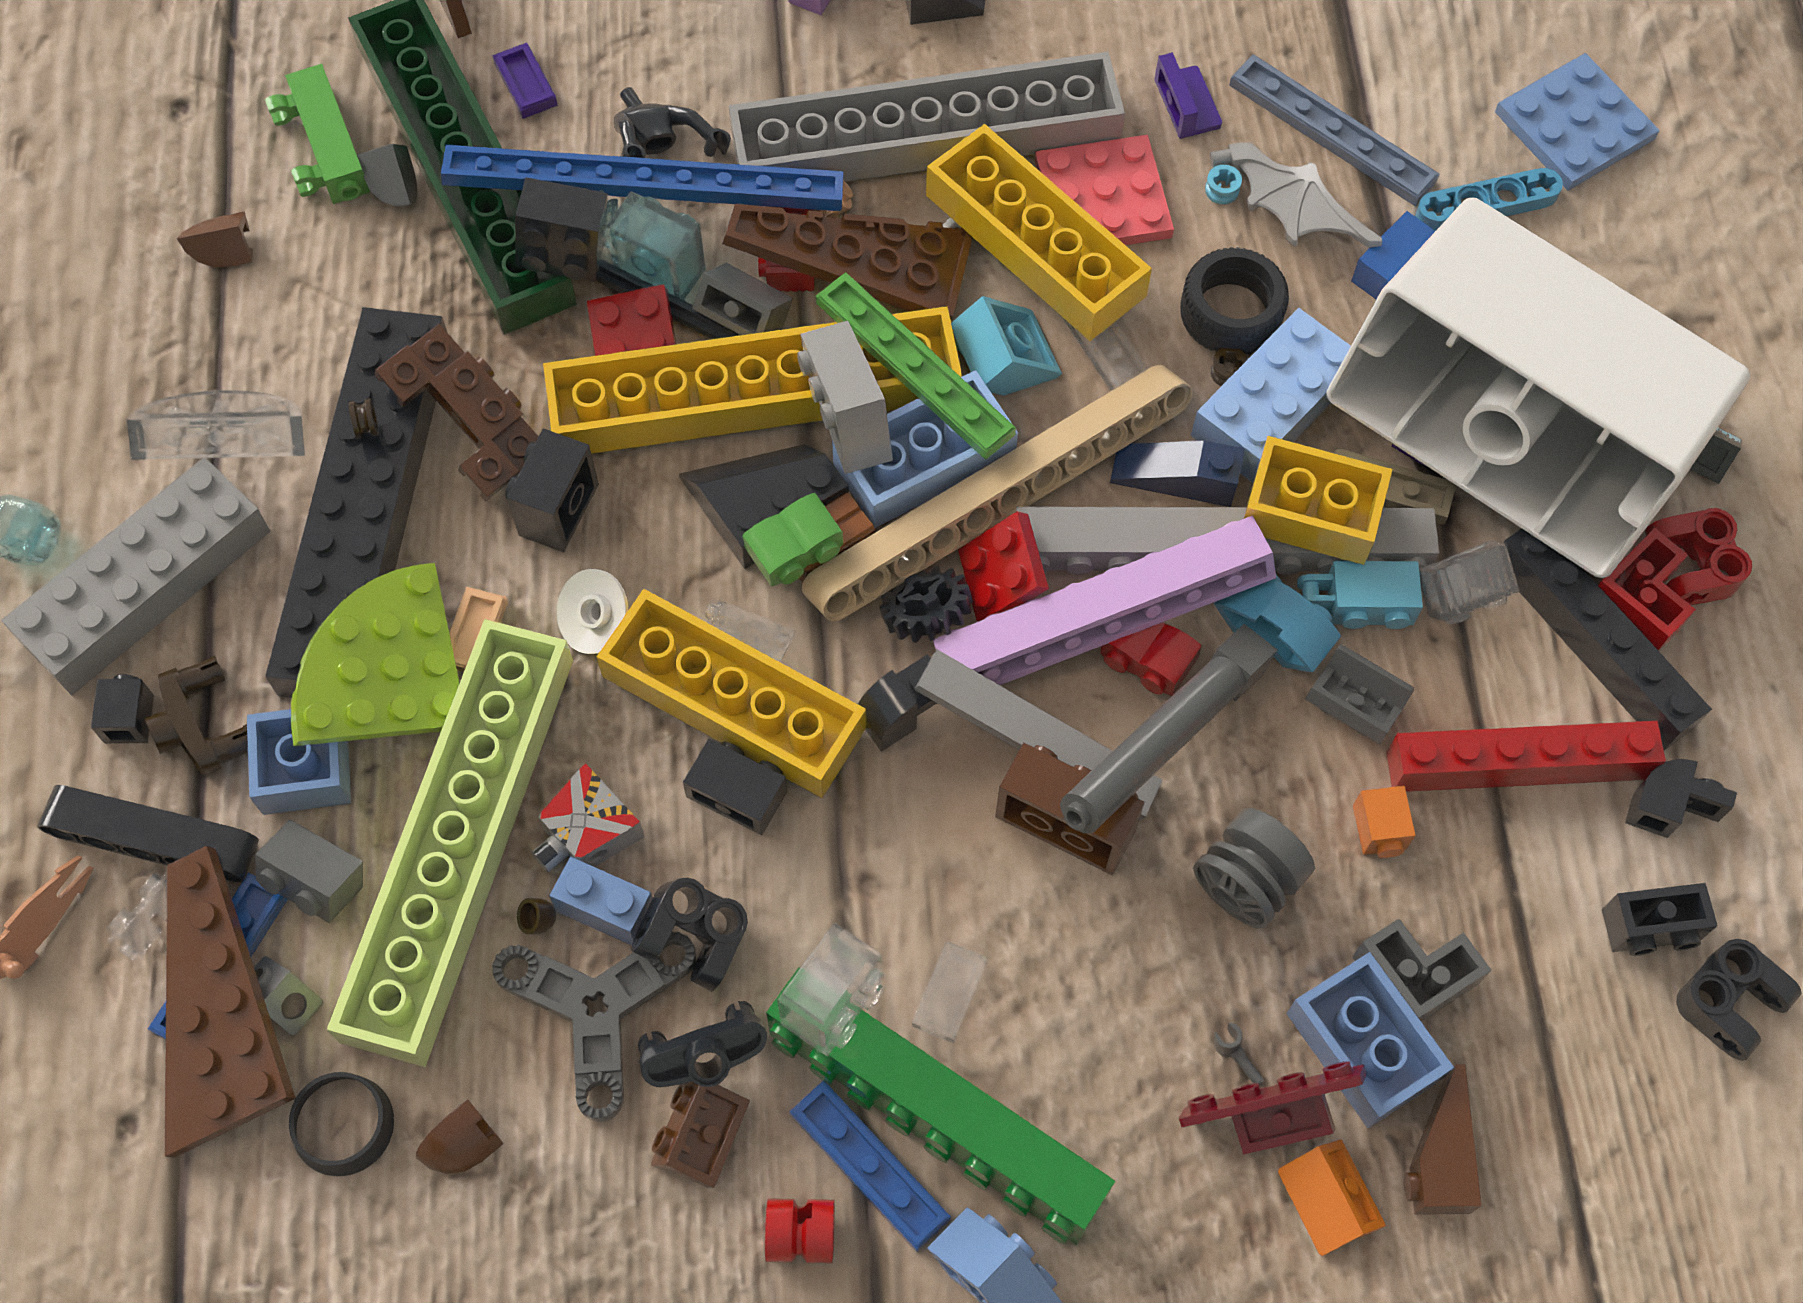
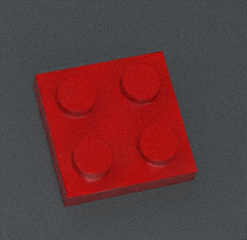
M664 284L586 301L595 356L677 344L668 291Z
M1016 511L958 549L966 583L969 585L973 598L972 606L977 622L984 620L990 615L1000 614L1021 606L1049 589L1029 515Z

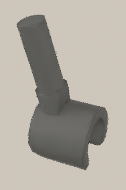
M1228 1023V1032L1236 1040L1229 1044L1224 1043L1215 1032L1214 1047L1216 1051L1222 1056L1232 1057L1252 1083L1259 1084L1264 1081L1241 1047L1242 1031L1240 1027L1234 1023Z

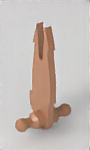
M76 856L54 870L57 874L23 902L3 925L5 930L0 935V979L5 977L17 979L23 975L24 971L38 958L39 955L35 951L55 929L77 893L82 894L94 869L92 866H88L57 896L58 890L83 857Z

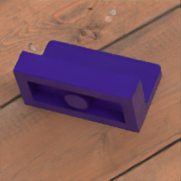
M1173 52L1159 55L1154 81L1179 139L1220 129L1222 119L1199 67L1190 66L1180 69Z

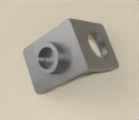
M264 956L254 969L269 1016L292 1036L296 1035L322 1005L323 1000L289 970L269 957ZM300 993L304 998L303 1009L294 1017H284L281 1012L283 1000L290 994Z

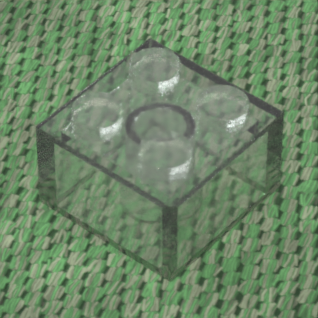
M834 922L778 998L781 1025L827 1057L835 1046L842 1049L857 1028V1025L853 1023L856 1016L863 1007L869 1011L878 1001L884 990V986L880 984L884 977V973H882V954Z

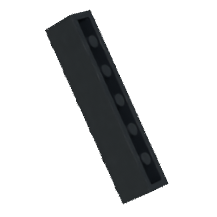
M1522 528L1504 540L1492 563L1636 722L1658 721L1664 751L1697 727L1712 708L1580 566Z

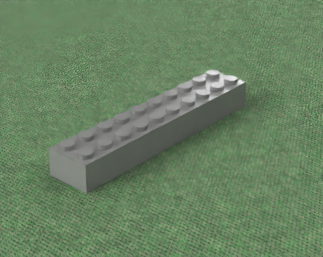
M1109 52L729 105L731 133L737 164L843 171V180L845 182L927 170L929 164L983 124H986L1021 156L1034 155L1036 151L1121 139L1125 117Z

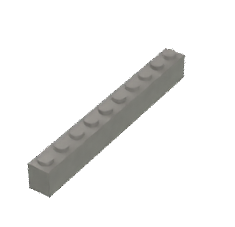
M1016 507V511L1029 515L1044 573L1049 570H1067L1072 574H1085L1091 570H1109L1142 559L1150 553L1160 552L1183 543L1191 537H1198L1222 528L1230 522L1240 521L1244 519L1246 507ZM1383 508L1375 542L1366 561H1418L1420 574L1430 572L1439 555L1434 508ZM1265 538L1273 552L1275 571L1282 575H1292L1300 571H1318L1320 574H1329L1334 561H1347Z

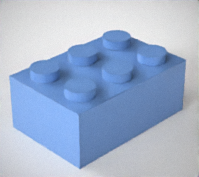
M1370 952L1295 999L1286 1013L1324 1067L1343 1061H1349L1351 1067L1364 1065L1367 1073L1364 1083L1360 1086L1341 1091L1368 1129L1440 1082L1455 1068Z

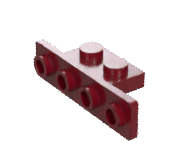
M1343 1061L1324 1067L1322 1069L1323 1074L1305 1078L1303 1072H1297L1283 1076L1277 1080L1278 1085L1260 1089L1258 1083L1243 1085L1232 1090V1096L1215 1099L1214 1094H1205L1187 1102L1188 1106L1184 1108L1178 1119L1181 1127H1187L1231 1116L1243 1155L1334 1134L1336 1128L1325 1094L1360 1086L1364 1083L1367 1073L1363 1064L1351 1067L1349 1061Z

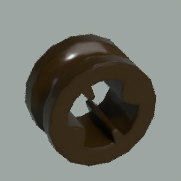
M1219 349L1215 353L1210 367V375L1213 381L1222 386L1248 360L1246 354L1240 349ZM1225 362L1233 363V372L1225 371Z
M365 399V402L361 405L356 404L355 401L349 402L350 418L356 438H363L365 433L378 436V421L372 399Z

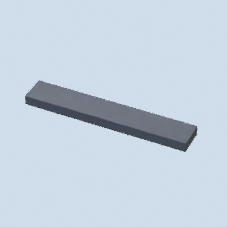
M1254 54L1230 79L1229 86L1414 206L1420 202V199L1428 193L1439 178L1440 174Z

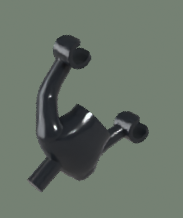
M627 87L621 91L620 97L627 108L618 112L614 116L613 121L614 129L621 135L624 145L620 157L645 158L646 155L658 154L668 150L676 141L677 137L672 126L677 125L690 126L706 140L704 153L708 157H713L717 148L721 150L723 155L727 153L731 142L730 134L723 129H714L696 111L672 105L643 104L632 87Z

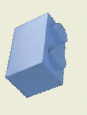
M571 856L549 895L556 912L629 945H632L638 928L653 899L650 891Z

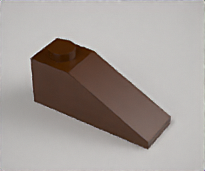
M1456 1064L1455 1068L1444 1077L1409 1167L1410 1172L1405 1173V1196L1407 1201H1413L1414 1215L1471 1214L1482 1206L1465 1064Z

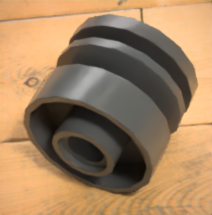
M1247 808L1243 809L1224 830L1222 835L1224 842H1213L1207 854L1202 855L1195 862L1193 870L1196 879L1204 891L1220 907L1242 923L1256 929L1266 928L1275 916L1274 912H1280L1286 903L1285 895H1295L1316 868L1313 857L1306 846L1292 831L1265 812Z

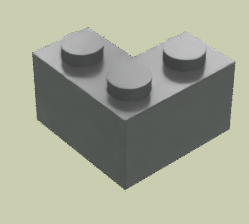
M1397 919L1363 941L1352 956L1356 961L1370 952L1421 1022L1479 985L1492 971L1464 932L1427 956L1400 919Z

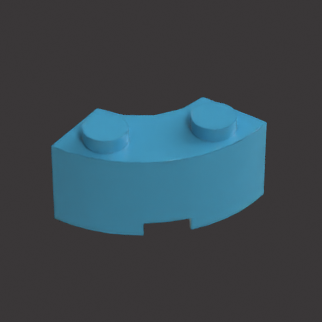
M1277 575L1275 579L1214 602L1215 607L1233 633L1243 624L1247 625L1278 649L1274 657L1285 668L1313 673L1341 637L1339 631L1331 623L1332 616L1327 609L1321 605L1312 604L1297 591L1282 583Z

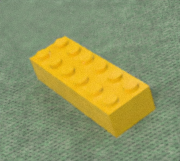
M983 124L927 166L926 196L1089 341L1093 340L1147 297L1152 268L986 124Z
M646 589L641 591L596 656L603 678L721 743L727 741L736 745L745 753L746 757L759 763L761 760H765L776 765L782 770L783 776L820 798H823L866 730V709Z

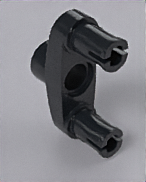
M738 1001L739 1010H736L734 1003L727 1007L725 1012L726 1021L694 1030L668 1041L660 1031H652L653 1039L650 1041L646 1033L638 1041V1050L641 1054L639 1066L645 1082L658 1088L694 1082L703 1087L716 1086L728 1076L730 1068L745 1062L763 1050L767 1042V1032L764 1024L755 1015L750 1003ZM704 1053L716 1054L708 1062H696L699 1056Z

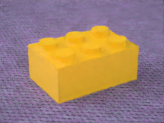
M1267 436L1244 519L1253 516L1262 534L1267 539L1364 565L1375 542L1393 469Z

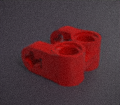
M1708 508L1706 510L1669 516L1651 523L1644 531L1647 536L1656 528L1679 548H1683L1685 553L1697 562L1698 571L1679 575L1666 584L1691 606L1732 597L1751 574L1753 567L1751 558L1742 548L1737 547L1734 540L1738 531L1737 523L1732 515L1725 510ZM1705 533L1710 534L1714 539L1708 537ZM1719 569L1724 570L1729 576L1724 575Z

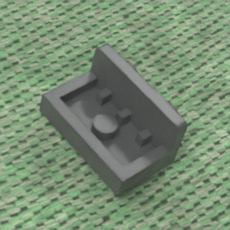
M1340 645L1305 699L1319 707L1323 712L1354 728L1361 735L1381 744L1414 692V687L1346 646Z

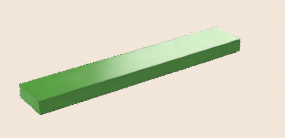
M846 272L816 295V304L837 323L849 321L858 343L985 460L1016 435V427Z

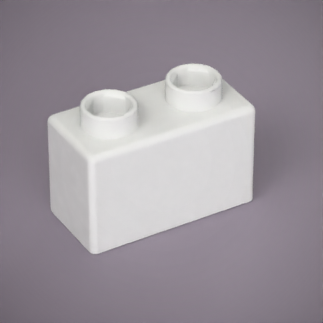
M1473 197L1464 200L1382 289L1327 389V398L1333 405L1598 578H1605L1614 571L1682 482L1748 384L1750 372L1739 361L1486 203Z

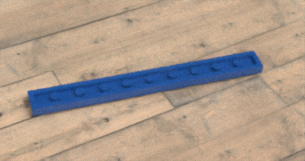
M446 145L441 169L442 185L522 190L525 178L527 177L607 193V196L842 211L843 171Z

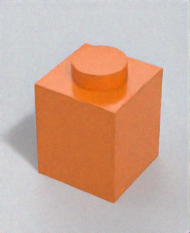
M1405 786L1362 790L1353 804V810L1363 855L1377 853L1379 858H1391L1403 854L1404 850L1408 848L1416 836Z

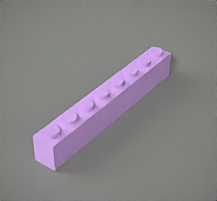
M1250 516L1240 521L1230 522L1222 528L1204 535L1191 537L1183 543L1160 552L1150 553L1144 558L1124 566L1111 568L1103 574L1088 580L1070 584L1064 589L1044 597L1031 599L1025 604L1008 611L990 615L972 625L951 630V634L935 638L933 643L936 650L938 649L996 684L1002 685L1121 637L1144 630L1275 579L1273 552L1254 517Z

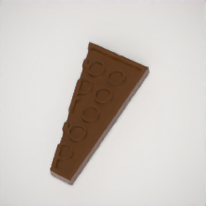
M735 204L722 244L829 283L834 282L846 272L876 300L909 312L948 306L950 320H952L973 237L962 227L960 229L943 227L942 222L928 221L927 225L924 226L907 224L904 219L855 214H843L842 218L823 217V212L808 210L807 215L786 213L783 208Z
M205 846L167 865L165 1157L172 1158L296 1099L217 851L209 846Z

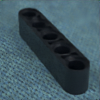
M55 785L37 825V828L42 832L62 840L166 866L205 846H209L217 851L225 879L238 883L243 882L259 842L255 835L242 829L64 785Z

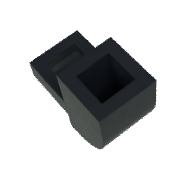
M928 654L897 674L893 670L885 674L866 691L858 705L866 709L865 731L881 752L916 730L917 716L937 704L935 701L914 690L931 659Z
M1688 759L1670 760L1656 767L1635 790L1625 823L1668 838L1682 824L1685 811L1719 822L1733 809L1737 792L1724 788L1716 780L1695 778L1697 761Z

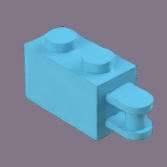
M1334 561L1329 574H1306L1297 579V586L1299 589H1302L1303 597L1312 604H1318L1327 609L1332 616L1331 623L1333 625H1343L1349 629H1358L1367 625H1385L1390 629H1402L1409 625H1414L1423 608L1418 561H1366L1364 565L1351 561ZM1319 590L1327 591V595H1320Z

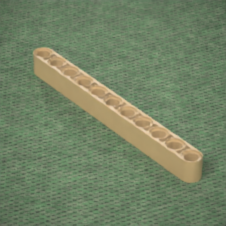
M1155 365L837 555L830 561L817 567L805 578L802 585L803 594L826 619L839 621L903 583L904 579L910 575L921 572L1015 513L1016 507L1031 505L1177 416L1190 404L1193 396L1192 387L1163 365Z

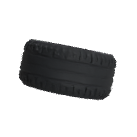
M1240 247L1212 251L1210 254L1208 253L1201 257L1193 265L1186 277L1180 302L1183 324L1190 336L1195 341H1198V344L1203 345L1204 348H1209L1210 351L1214 350L1217 352L1221 348L1240 349L1245 354L1256 352L1283 323L1289 302L1287 281L1279 267L1273 261H1270L1269 258H1265V255H1260L1259 252H1253L1251 249L1246 250V248L1240 249ZM1231 284L1242 286L1260 298L1265 311L1257 316L1246 319L1229 318L1213 310L1204 299L1203 294L1207 290L1219 285Z

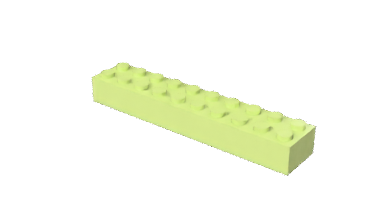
M484 619L327 1027V1031L340 1044L426 1067L573 663L567 640Z

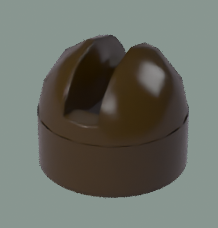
M526 898L520 903L517 910V923L520 930L525 934L547 932L556 921V910L552 903L542 898Z

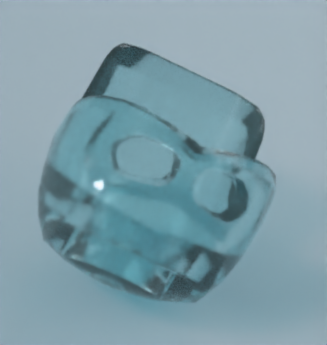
M11 494L0 496V557L7 561L27 566L43 564L51 556L59 541L61 532L59 518L51 509L36 501Z

